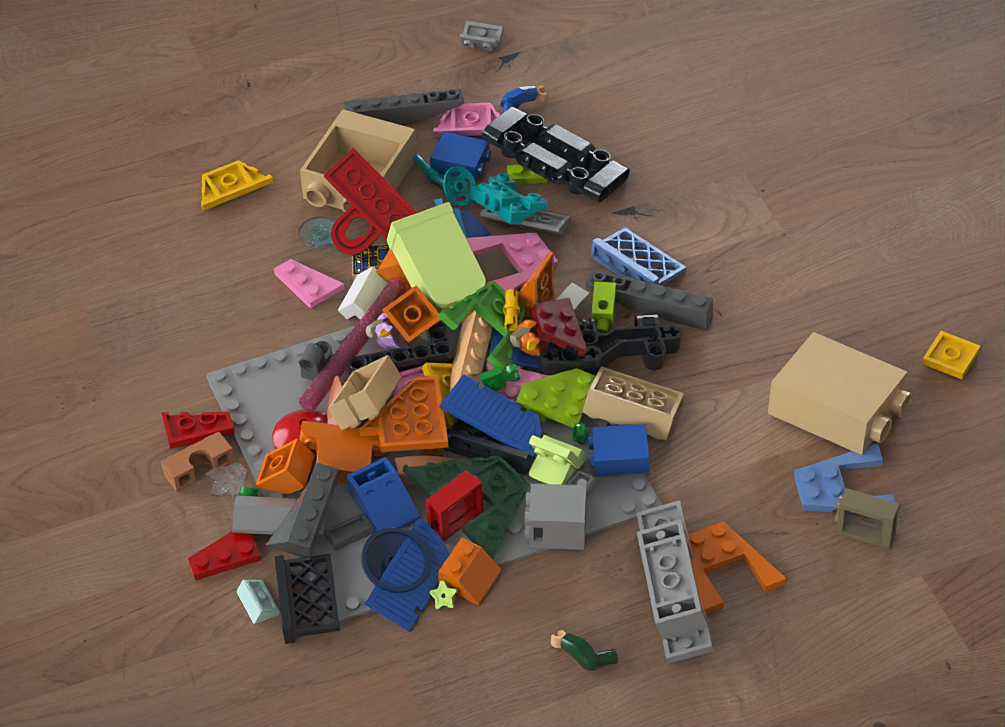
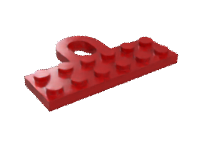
M354 148L324 175V178L352 205L334 222L331 229L333 245L339 252L345 255L354 256L363 253L380 236L387 241L392 222L417 213ZM357 218L366 220L369 224L367 234L354 240H349L345 234L349 229L350 222Z

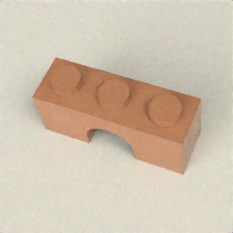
M217 432L174 455L168 456L161 461L165 478L178 492L196 482L194 473L196 466L209 465L217 472L234 463V456L230 444L220 432Z

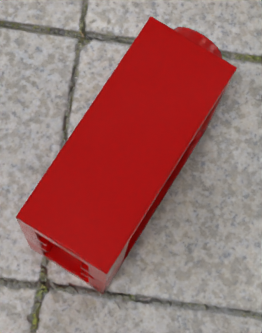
M466 470L426 499L428 525L439 535L442 541L448 539L484 512L481 480Z

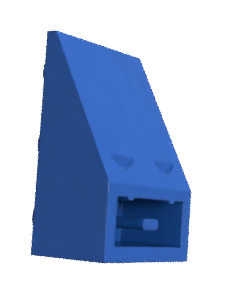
M386 457L346 476L348 493L360 510L365 513L376 531L389 527L402 528L421 518L397 471Z

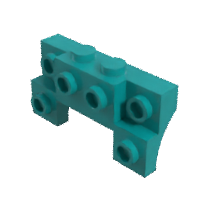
M500 173L497 176H491L488 183H479V185H474L470 188L471 199L510 225L521 224L531 214L547 210L548 201L541 198V195L530 193L528 196H522L513 189H516L517 182L510 178L508 174Z

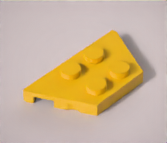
M239 160L202 175V210H208L273 183V177L269 174L264 176L259 173L258 169L247 166Z

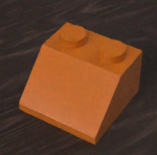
M295 439L267 453L255 486L258 489L283 494H291L297 490H302L307 485L315 454L299 439Z
M461 538L438 571V582L440 584V581L445 580L449 587L458 589L455 595L479 606L502 572V569L481 546Z

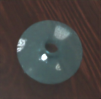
M327 217L308 219L299 228L300 240L310 247H325L332 244L331 229L335 221Z

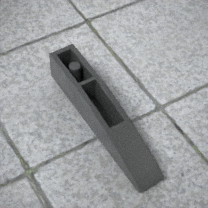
M450 89L447 91L351 100L344 102V108L347 111L394 124L406 125L464 104V98L461 89Z
M597 270L592 271L586 282V287L593 291L594 282L616 283V302L646 315L657 314L661 319L702 330H707L713 318V298Z

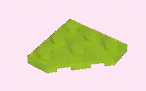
M576 368L523 383L516 403L522 405L525 409L574 428V425L580 421L589 388L596 376Z

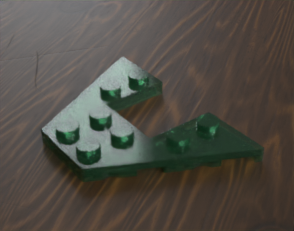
M500 455L488 458H472V461L459 462L457 459L440 463L427 462L424 466L408 467V464L404 465L402 472L428 498L466 470L481 480L483 499L492 508L465 523L461 531L474 544L481 546L494 559L530 484Z

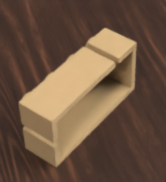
M389 355L353 371L347 379L348 381L345 382L328 407L342 430L347 427L355 428L362 423V420L367 418L372 420L380 415L381 408L386 405L387 399L392 396V391L398 387L397 383L402 376Z

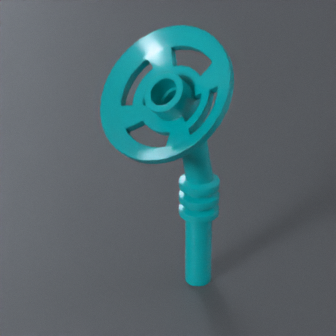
M419 154L414 155L413 160L425 172V176L432 183L435 182L443 187L447 199L453 205L462 207L472 202L470 188L476 184L473 175L468 169L462 166L452 167L442 178L440 173L434 167H430ZM459 172L460 175L459 177L452 178L451 173ZM465 179H467L468 186H469V191H468V192H467V184H466ZM462 196L465 198L461 202L455 201V197Z

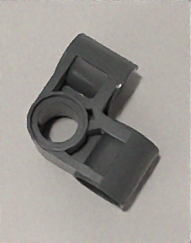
M318 341L307 345L299 360L302 378L320 383L326 380L327 374L334 363L332 348L329 343Z

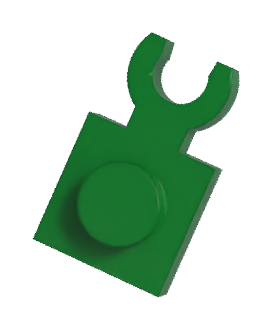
M511 364L504 370L497 367L479 374L483 386H487L494 391L507 387L506 382L508 381L515 382L521 379L516 364Z

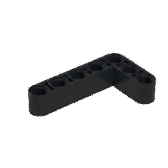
M441 320L426 331L427 344L358 355L350 358L348 361L349 376L353 371L387 355L390 356L399 372L423 366L425 363L453 364V347L447 325Z

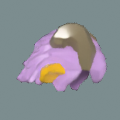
M384 313L366 327L367 336L376 340L386 350L407 347L408 342Z

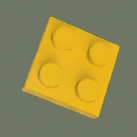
M940 331L923 357L922 364L963 379L978 356L981 346Z

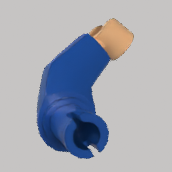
M539 86L537 89L535 87H519L504 95L500 105L504 113L512 106L518 108L521 104L535 101L536 99L545 101L548 93H545L544 86Z

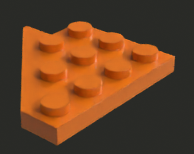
M438 375L415 377L381 408L380 415L372 420H368L360 427V437L379 435L381 452L447 448L448 437L444 411L439 408L442 399Z

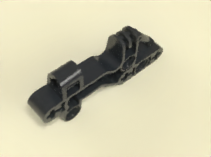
M657 314L635 315L634 327L613 328L607 333L597 331L594 318H589L588 322H586V319H581V322H578L587 348L585 356L578 355L579 351L573 347H566L564 349L552 343V347H548L540 353L538 371L540 374L551 376L577 368L593 375L598 373L601 366L606 367L620 356L642 355L644 365L649 370H660L664 363L665 354L675 353L680 349L683 331L677 325H661Z

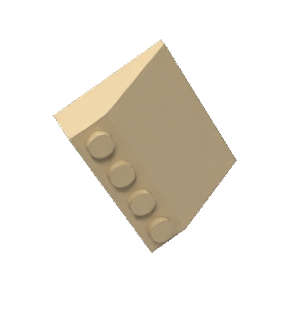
M601 366L589 388L582 413L587 414L593 419L600 418L606 420L614 426L646 424L648 435L656 440H667L684 393Z

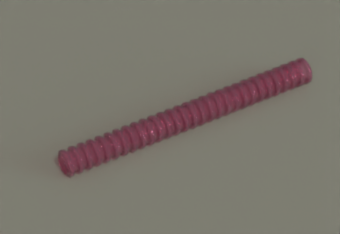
M397 278L391 279L371 307L365 312L364 316H362L361 320H359L358 324L355 325V328L352 329L299 398V404L303 409L313 412L320 405V402L329 393L334 377L337 375L342 376L348 367L349 359L356 356L362 347L365 346L366 342H368L369 337L366 334V327L384 313L382 311L383 308L406 292L407 288L402 280Z

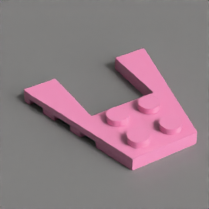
M537 233L466 238L474 256L497 249L502 250L518 273L494 281L505 291L514 289V293L524 282H527L531 274L550 251ZM554 256V267H556L558 260Z

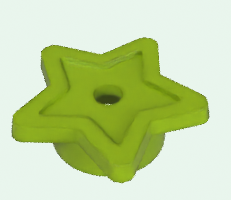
M445 580L440 581L438 589L430 591V594L435 598V608L440 609L443 606L454 608L455 594L458 592V589L449 587Z

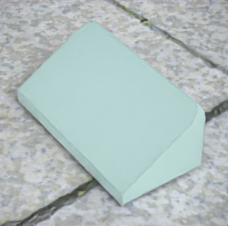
M242 580L237 594L254 624L280 614L263 580Z

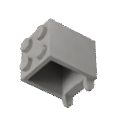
M578 480L577 485L531 484V493H526L527 507L525 511V538L529 539V548L584 550L586 480Z

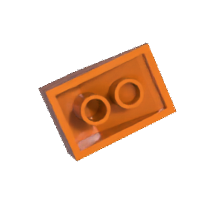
M548 252L527 282H524L521 286L518 303L525 308L523 321H534L531 312L534 304L552 301L555 297L554 252Z

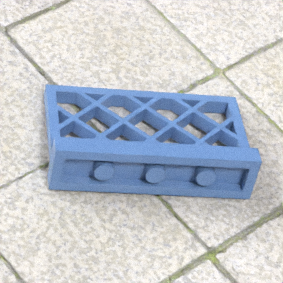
M627 228L621 229L604 240L596 238L592 241L590 257L618 276L663 286L686 272L684 265ZM626 236L630 240H620V238ZM620 246H629L632 249H620ZM635 247H643L646 250H635ZM636 256H644L647 259H636ZM650 257H658L661 260H650ZM651 266H659L662 269H651ZM666 267H673L676 270H666Z

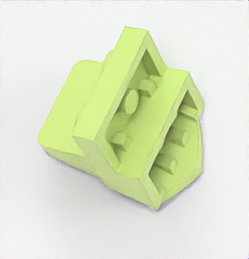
M532 435L529 444L535 449L534 453L537 454V457L529 471V476L544 484L565 485L577 469L579 470L583 463L588 460L589 456L580 448L543 435L542 439Z

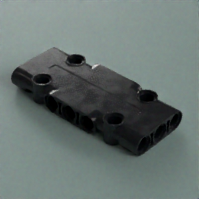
M513 106L489 123L482 133V139L501 149L503 156L515 158L521 166L552 183H563L567 185L569 192L577 195L584 194L598 203L602 202L624 184L630 174L629 168L616 161L610 162V154L607 151L596 150L590 142L556 124L545 127L544 119L540 115H529Z

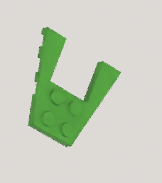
M492 281L472 295L466 296L460 302L454 303L448 309L442 310L437 317L454 331L471 309L475 310L504 336L486 359L495 368L500 367L501 370H504L508 366L509 359L512 357L513 344L510 337L514 331H509V324L507 330L504 328L505 315L503 314V306L505 307L506 291L495 281ZM518 303L520 307V313L518 314L519 326L522 323L525 308Z

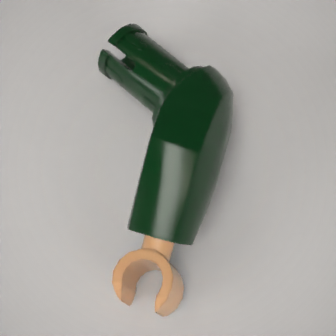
M560 630L557 636L551 635V645L555 648H562L585 670L595 671L598 666L617 664L618 655L614 648L595 652L585 639L571 633L566 634L565 631Z

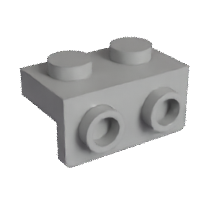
M466 21L464 32L460 34L459 38L462 45L467 48L480 47L486 51L499 50L504 28L503 26Z

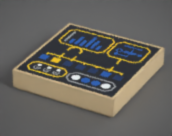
M371 245L363 253L352 256L353 280H355L358 274L373 266L378 269L390 250L389 245Z

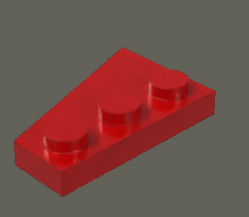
M161 412L170 449L197 443L217 432H220L222 436L235 433L230 412H203L201 415H189V412H181L180 415H169V412Z
M231 531L189 557L188 561L196 581L261 561V557L252 533H235Z

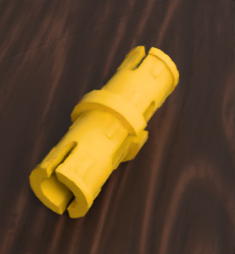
M509 289L505 292V307L503 306V314L505 315L504 328L507 330L509 324V331L517 330L518 314L520 313L518 305L519 293L516 290L514 296V289Z

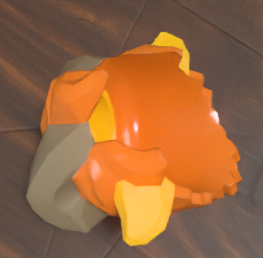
M525 320L511 334V343L515 347L520 348L521 351L539 358L540 353L549 347V342L539 337L536 327L537 322Z

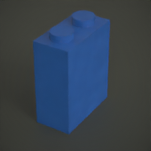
M443 132L430 156V167H434L440 175H445L450 168L462 166L471 172L475 182H477L479 176L484 173L486 162H489L491 159L492 151L489 150V143L485 140ZM459 172L451 173V177H459L460 175Z
M646 424L592 427V436L588 437L589 450H593V453H590V467H595V476L649 473Z

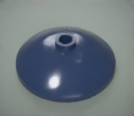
M389 527L378 530L368 538L362 549L361 564L367 578L375 586L377 585L386 591L401 593L415 589L424 581L430 568V556L425 544L417 535L403 528ZM409 537L420 547L423 553L425 566L421 577L413 584L405 587H392L380 582V578L405 538Z

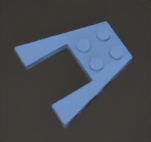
M878 443L868 446L862 455L851 451L795 470L794 478L803 510L819 512L838 510L835 509L839 496L843 497L846 490L841 470L882 466L883 459ZM893 494L876 496L895 502Z

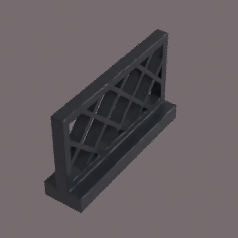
M458 419L452 428H447L448 447L444 448V450L522 475H526L528 472L529 463L532 460L529 458L530 453L502 445V442L493 439V437L482 431L473 432L471 429L475 427L461 419ZM541 432V439L543 435L547 436V433Z
M323 554L284 560V555L275 556L285 644L294 643L295 637L340 631L331 555ZM327 562V566L321 572L314 568L317 563ZM301 566L304 569L297 575L291 571L290 567ZM309 571L316 575L311 582L303 578ZM321 579L329 583L323 590L316 586ZM299 582L306 586L301 593L293 590ZM311 589L319 594L313 601L305 597ZM324 597L332 601L326 608L318 604ZM300 601L308 604L303 611L295 608ZM313 608L321 612L316 619L307 615ZM327 615L334 619V624L324 625L320 621ZM302 619L311 623L307 628L297 629V625Z

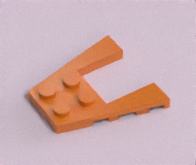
M724 521L689 533L694 559H691L699 598L706 614L724 608L723 600L706 573L740 560H745L765 592L786 585L785 576Z

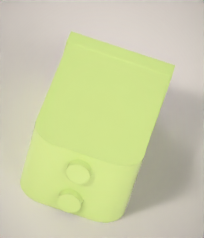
M449 202L391 223L387 237L390 249L396 256L411 287L413 288L417 285L438 313L448 309L454 303L460 302L466 296L472 295L478 289L485 286V276L454 216Z

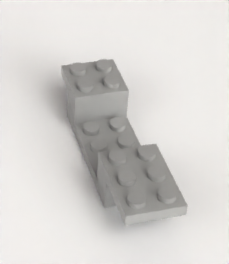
M680 500L637 512L640 528L637 536L655 624L663 640L668 664L713 652L714 647L708 620L699 598L691 559H694Z

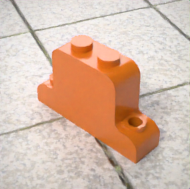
M302 421L299 440L308 449L316 451L315 464L318 462L338 468L339 483H347V475L370 465L371 457H382L387 454V452H381L379 435L360 437L359 427L352 429L347 427L342 430L339 425Z

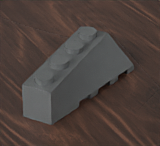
M316 462L309 483L272 535L266 547L300 557L312 555L338 482V468Z

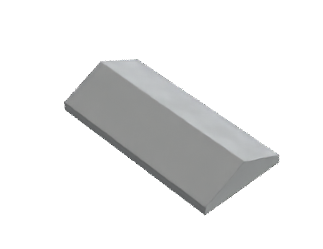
M486 208L480 213V216L485 220L510 225ZM537 211L527 217L521 224L512 225L563 236L570 222V216Z
M236 495L232 532L273 535L297 499ZM325 518L318 537L324 536Z

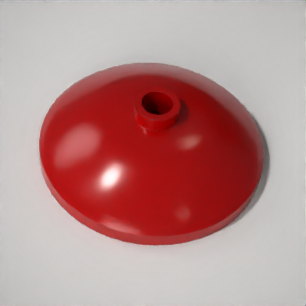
M301 409L282 417L276 423L272 433L275 449L295 439H300L302 421L328 424L327 414L314 409ZM309 449L315 454L314 460H316V451Z

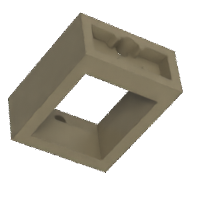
M846 488L843 497L839 496L836 502L835 509H838L834 524H837L836 534L890 549L897 529L899 503ZM850 511L883 521V526L849 517L847 513Z

